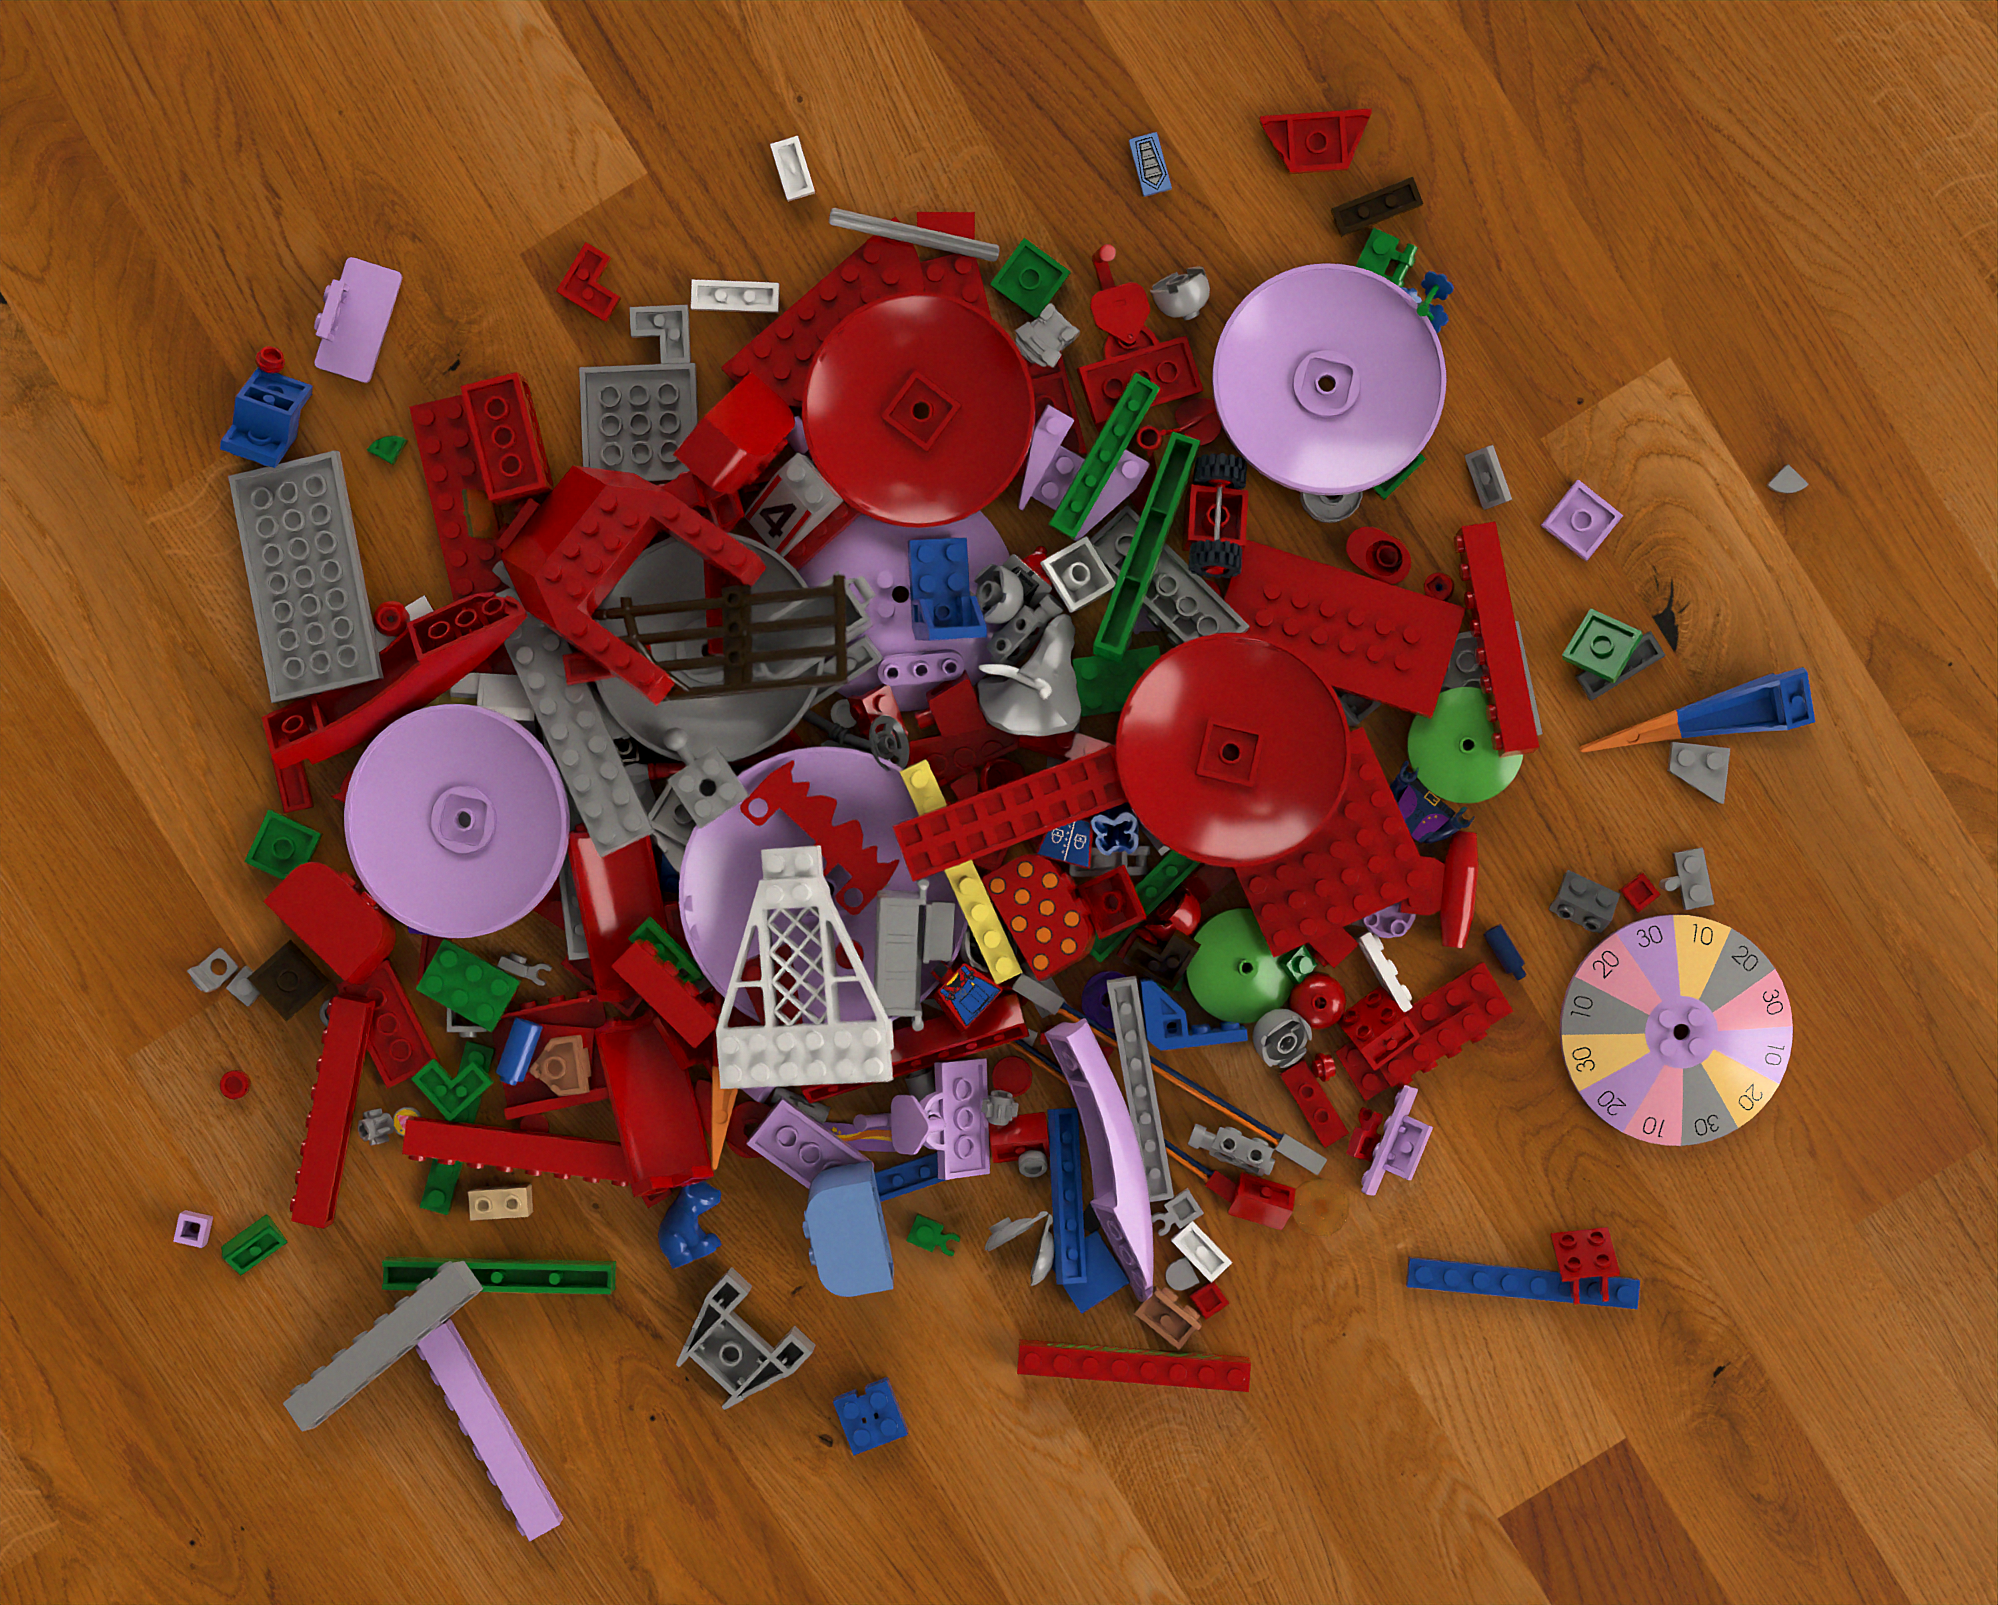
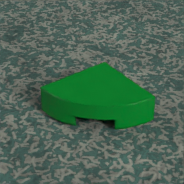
M387 436L374 441L367 450L394 465L408 440L399 436Z

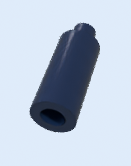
M1498 924L1487 930L1483 936L1506 973H1512L1517 981L1527 975L1522 968L1525 962L1503 926Z

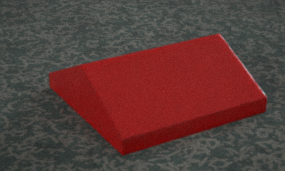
M1125 864L1077 886L1081 897L1086 900L1092 911L1089 916L1099 940L1147 919Z

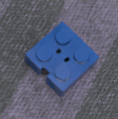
M888 1377L867 1384L865 1386L866 1394L857 1397L858 1392L854 1389L833 1399V1404L853 1455L908 1435L907 1425ZM865 1417L867 1422L863 1423L862 1418Z

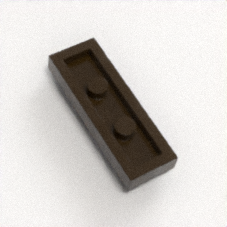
M1411 177L1331 209V213L1340 236L1343 237L1423 205V201L1414 178Z

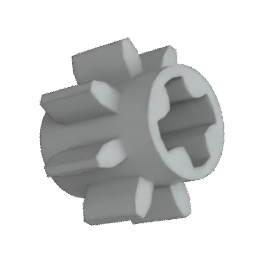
M994 1090L991 1092V1095H988V1099L983 1098L981 1112L986 1113L985 1117H987L989 1123L1007 1125L1009 1121H1012V1117H1017L1019 1104L1014 1103L1015 1099L1012 1098L1013 1095L1010 1092Z
M381 1108L363 1112L364 1119L358 1122V1132L361 1139L364 1141L369 1140L370 1145L388 1142V1134H392L394 1131L392 1117L388 1113L382 1114Z

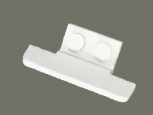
M469 673L451 687V697L477 698V706L506 715L523 726L537 739L536 714L518 675Z

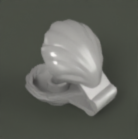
M1046 1211L1039 1212L1033 1219L1022 1218L1011 1222L1009 1217L989 1228L992 1235L985 1245V1250L989 1252L1033 1227L1034 1222L1047 1215L1030 1274V1286L1038 1284L1047 1276L1054 1261V1239L1048 1231L1049 1226L1053 1222V1217Z

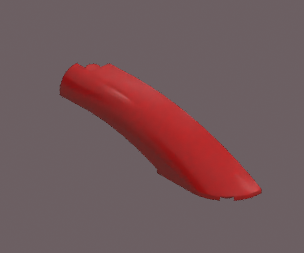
M487 592L464 597L406 623L408 628L379 652L383 679L310 695L261 717L272 758L280 770L306 758L314 765L381 733L401 717L419 710L435 700L481 664L528 617L525 609L516 599L509 595L505 598L496 596L494 592Z

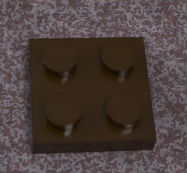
M291 939L247 978V981L286 1022L330 983V980Z

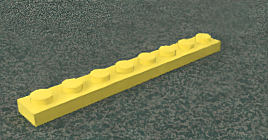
M926 759L899 771L918 815L947 805ZM970 860L944 870L994 983L999 984L1022 973L973 861Z

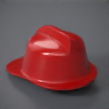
M1371 526L1358 528L1349 535L1346 551L1350 560L1357 567L1377 580L1388 584L1398 583L1408 576L1411 569V556L1400 539Z

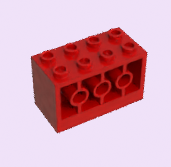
M514 372L460 386L488 500L498 506H503L550 494L555 487L528 380L520 373Z

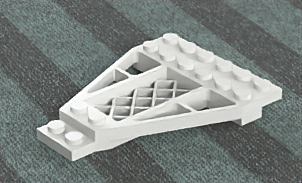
M821 846L761 850L763 880L759 881L716 1028L721 1089L893 1080L891 1049H894L892 1019H888L831 899L830 888L823 876ZM805 907L797 917L787 909ZM770 909H777L770 917ZM809 910L820 921L813 931L801 921ZM781 912L792 921V924L785 932L773 923ZM757 926L762 978L758 981H741ZM796 926L808 935L800 946L788 937ZM833 926L856 975L837 976ZM819 930L821 934V939L816 935ZM772 931L780 937L774 945L772 944ZM811 940L822 948V952L815 960L804 951V948ZM783 942H786L795 951L787 962L775 952ZM799 955L810 964L802 976L791 966ZM822 959H823V968L819 965V962H820ZM774 960L782 966L776 975ZM814 969L824 977V982L818 989L806 980ZM785 971H788L797 980L790 991L778 982ZM860 981L877 1020L841 1021L838 982ZM801 984L813 994L805 1005L793 995ZM738 987H761L764 997L765 1025L728 1027ZM776 989L785 996L778 1005ZM824 989L826 997L821 994ZM816 998L827 1008V1011L820 1019L808 1009ZM788 1000L800 1010L792 1020L780 1010ZM803 1014L814 1022L796 1024ZM779 1018H780L785 1024L779 1025Z

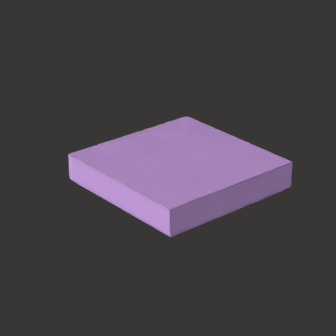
M1576 480L1540 526L1584 561H1587L1623 515L1580 480Z

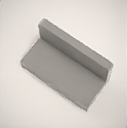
M926 900L922 949L923 963H929V960L952 961L955 902Z

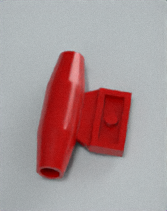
M1457 831L1451 837L1444 864L1433 857L1421 856L1434 887L1400 901L1398 912L1428 916L1439 912L1442 946L1465 948L1475 912L1479 872L1477 833Z

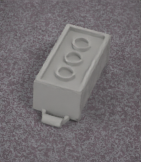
M839 571L835 572L831 578L817 587L833 585V576L841 574ZM863 576L845 580L847 643L873 626L865 609L870 600L876 595ZM854 583L864 598V603H859L849 588L850 584ZM834 597L794 601L765 621L834 615ZM834 627L752 635L753 652L835 644ZM825 657L757 663L761 670L756 673L753 668V677L766 676L768 680L794 678Z
M926 877L916 881L919 891L879 890L877 892L874 990L886 1015L913 1016L911 1023L915 1031H920L924 1027L923 1019L921 1018L920 992L924 905H926V890L929 887Z

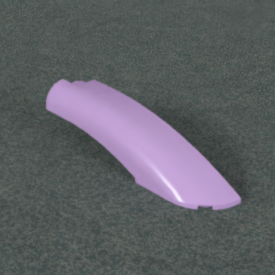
M1083 1018L1075 1024L1062 1022L1044 1034L1069 1083L1086 1135L1094 1190V1199L1090 1201V1204L1125 1275L1130 1281L1138 1301L1144 1302L1151 1298L1153 1293V1228L1148 1186L1138 1140L1119 1086L1087 1020Z

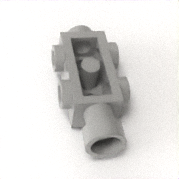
M1048 593L1040 601V606L1036 610L1028 606L1020 608L1018 613L1004 628L999 629L993 634L992 640L986 645V648L992 654L990 656L992 662L1013 667L1018 661L1023 660L1031 647L1041 640L1044 630L1049 625L1048 622L1065 610L1063 605ZM1037 627H1039V632L1037 635H1035L1034 631ZM1019 647V653L1015 656V649Z
M1199 1124L1195 1125L1187 1145L1196 1149L1199 1147L1209 1151V1155L1216 1157L1222 1162H1228L1243 1168L1248 1173H1255L1259 1176H1263V1174L1270 1175L1275 1163V1159L1271 1158L1274 1149L1268 1147L1269 1144L1259 1138L1251 1140L1241 1136L1242 1133L1232 1127H1220L1215 1135L1206 1131V1127Z

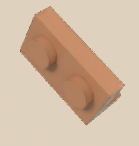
M1155 1285L1151 1298L1142 1302L1134 1311V1314L1180 1350L1195 1330L1201 1328V1321L1198 1320L1200 1314L1189 1305L1183 1308L1176 1302L1178 1297L1167 1287L1164 1286L1161 1290Z

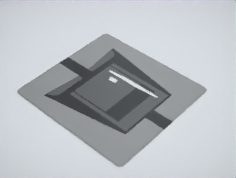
M1012 554L1002 565L1015 573L1022 582L1024 591L1022 607L1034 608L1052 590L1050 585L1015 554Z

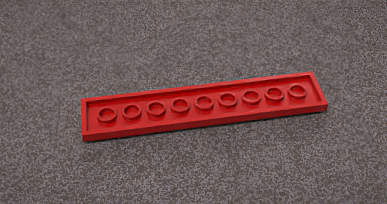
M462 394L409 406L454 602L470 595L487 592L497 594L510 588L492 571L497 562L502 560L500 555L503 553V550L496 545L499 540L496 537L499 531L492 502L488 500ZM504 642L470 672L518 675Z

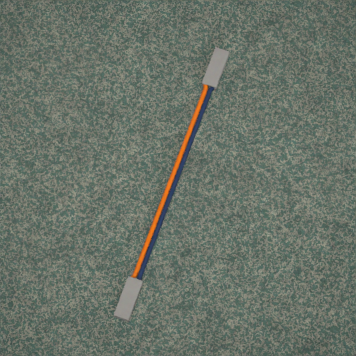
M1020 973L1012 986L1013 990L1052 1014H1061L1074 1023L1085 1018L1094 1035L1118 1049L1115 1033L1067 1005L1064 1001L1065 998L1026 974ZM1150 1055L1153 1071L1273 1143L1274 1149L1316 1175L1320 1173L1327 1161L1325 1157L1286 1133L1278 1134Z

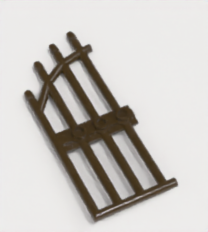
M834 575L833 585L751 594V585H733L722 587V597L633 606L631 597H620L621 607L609 608L608 610L599 609L593 613L594 620L623 619L627 635L617 637L665 671L675 682V685L661 702L848 684L845 575ZM834 597V615L752 623V605ZM722 609V626L639 634L635 617ZM825 627H834L835 644L753 652L752 635ZM723 638V655L655 661L645 645ZM835 656L836 674L753 681V664ZM723 667L724 684L689 687L670 672Z

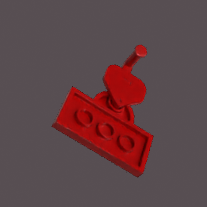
M1109 244L1103 245L1092 255V262L1101 291L1094 294L1091 298L1090 309L1095 325L1109 334L1102 348L1103 360L1076 369L1094 425L1107 421L1134 373H1138L1161 387L1149 408L1204 391L1187 335L1159 343L1155 334L1144 326L1150 313V305L1143 287L1134 282L1115 286L1108 262L1114 259L1116 251Z

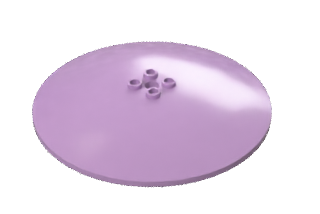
M809 747L772 756L760 761L737 776L750 795L770 773L789 761L795 760V765L791 771L792 781H808L810 783L807 793L808 797L824 795L837 800V806L832 818L833 826L857 819L863 832L862 849L876 845L878 847V863H890L895 859H900L895 872L888 882L890 885L882 890L919 891L916 881L912 882L892 828V825L919 816L899 773L903 768L891 761L878 757L881 763L891 770L886 771L878 764L873 754L856 749ZM757 798L750 802L749 812L754 817H762L767 813L768 805L763 799ZM740 802L702 829L696 824L686 845L679 879L681 921L686 940L703 974L724 998L728 991L759 881L763 880L761 850L813 846L816 843L780 808L763 825L757 826L741 812L740 805L742 802ZM822 856V867L824 870L827 862L825 857ZM838 863L824 878L834 886V892L830 896L850 939L858 941L863 947L864 959L862 964L874 987L877 896L858 915H850L835 899L837 892L852 878ZM943 870L926 877L929 882V887L926 890V900L955 902L952 961H943L950 968L961 948L963 934L967 930L968 923ZM851 888L845 892L844 901L848 906L856 907L862 903L863 895L860 890ZM924 905V911H923V932H924L925 905ZM805 907L787 909L797 917ZM770 909V917L777 909ZM810 910L801 920L812 931L820 922L819 918ZM781 912L773 923L785 932L792 924V921ZM757 926L747 959L760 954ZM796 926L788 937L800 946L808 935ZM833 926L834 945L836 948L841 941ZM819 930L816 935L821 939V934ZM772 931V944L774 945L780 937ZM811 940L804 948V951L815 960L822 952V948ZM800 955L793 962L794 969L801 976L810 966ZM823 959L819 962V965H820L822 968H823ZM922 960L920 1002L939 984L930 972L941 961L929 960V963H923ZM836 962L837 976L856 975L854 969H844ZM814 969L806 980L818 989L824 982V977ZM860 981L838 982L841 1021L877 1020ZM802 984L798 988L799 1000L805 1005L813 994ZM738 987L733 1006L760 1022L745 987ZM825 989L821 992L824 997H826ZM817 998L808 1008L819 1019L827 1011L826 1006ZM805 1014L802 1015L803 1023H814ZM887 1016V1017H888V1019H892V1021H894L895 1019H897V1018H899V1017H901V1016Z

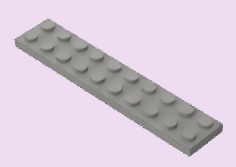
M508 588L495 594L498 597L505 598L509 595L522 605L515 589ZM526 612L528 617L504 641V645L596 851L600 857H603L653 833L654 830L587 682L567 685L562 655L573 653L569 642Z

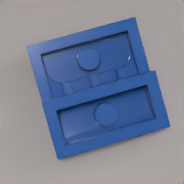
M1098 1231L1084 1238L1087 1283L1062 1284L1081 1314L1130 1283ZM1054 1258L1053 1265H1052V1269H1053V1271H1054L1055 1274H1056L1055 1258Z

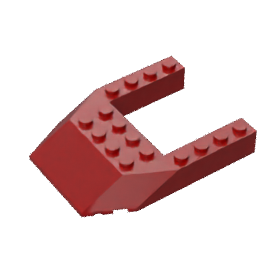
M573 465L500 557L526 612L652 704L658 706L675 685V682L665 671L594 621L590 616L660 529L740 585H751L752 587L767 567L761 558L749 548L669 492L635 473Z

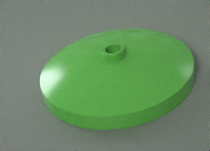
M1459 687L1441 692L1432 718L1429 719L1415 714L1407 734V756L1412 771H1416L1418 767L1419 771L1416 777L1418 781L1434 795L1447 801L1476 803L1497 795L1511 783L1522 763L1523 755L1499 758L1498 750L1494 751L1491 741V735L1494 733L1493 724L1488 721L1486 716V705H1489L1487 694H1483L1482 689ZM1467 739L1473 744L1472 749H1468V751L1463 748V742Z
M1234 907L1219 911L1200 924L1191 936L1201 946L1184 972L1185 981L1190 994L1197 1004L1212 1016L1234 1023L1255 1022L1266 1013L1279 1009L1290 996L1295 984L1291 982L1279 964L1288 952L1273 958L1251 908ZM1247 963V969L1242 971V965Z

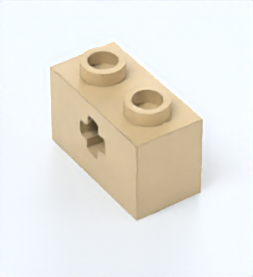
M531 1183L473 1187L468 1191L470 1221L528 1217L533 1213Z

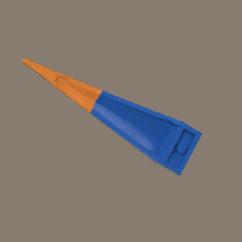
M1804 667L1777 675L1774 673L1768 674L1580 746L1579 749L1585 753L1680 738L1790 730L1814 723L1815 716L1808 672Z

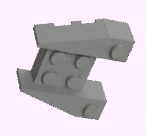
M732 1267L716 1282L707 1294L676 1363L680 1367L690 1356L726 1389L730 1395L722 1405L724 1410L741 1402L744 1398L755 1392L769 1387L770 1384L793 1374L812 1354L816 1346L804 1333L794 1326L773 1348L741 1319L733 1309L746 1297L752 1285Z

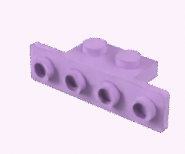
M1405 1085L1397 1093L1394 1101L1396 1105L1392 1116L1387 1118L1384 1124L1383 1131L1385 1134L1381 1143L1379 1142L1373 1151L1372 1157L1374 1161L1372 1166L1365 1172L1362 1178V1193L1375 1196L1386 1170L1407 1180H1412L1433 1129L1432 1126L1408 1116L1418 1092L1417 1088Z

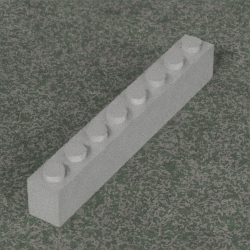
M448 1261L437 1269V1276L432 1280L430 1278L424 1280L415 1288L417 1292L411 1297L406 1296L394 1305L396 1310L390 1315L387 1313L375 1320L373 1323L375 1327L369 1332L364 1331L352 1340L354 1345L348 1350L344 1348L331 1357L333 1361L327 1367L322 1366L310 1375L312 1379L307 1384L302 1383L290 1391L291 1397L283 1404L302 1432L320 1425L483 1290V1287L464 1261L454 1263Z

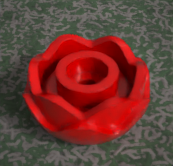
M386 601L376 608L373 622L378 632L382 635L396 637L406 630V623L410 622V615L402 603ZM390 616L393 617L392 622L389 621Z

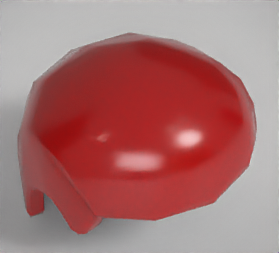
M1005 758L992 759L986 763L981 771L980 786L984 792L1022 778L1026 774L1024 768L1018 763Z

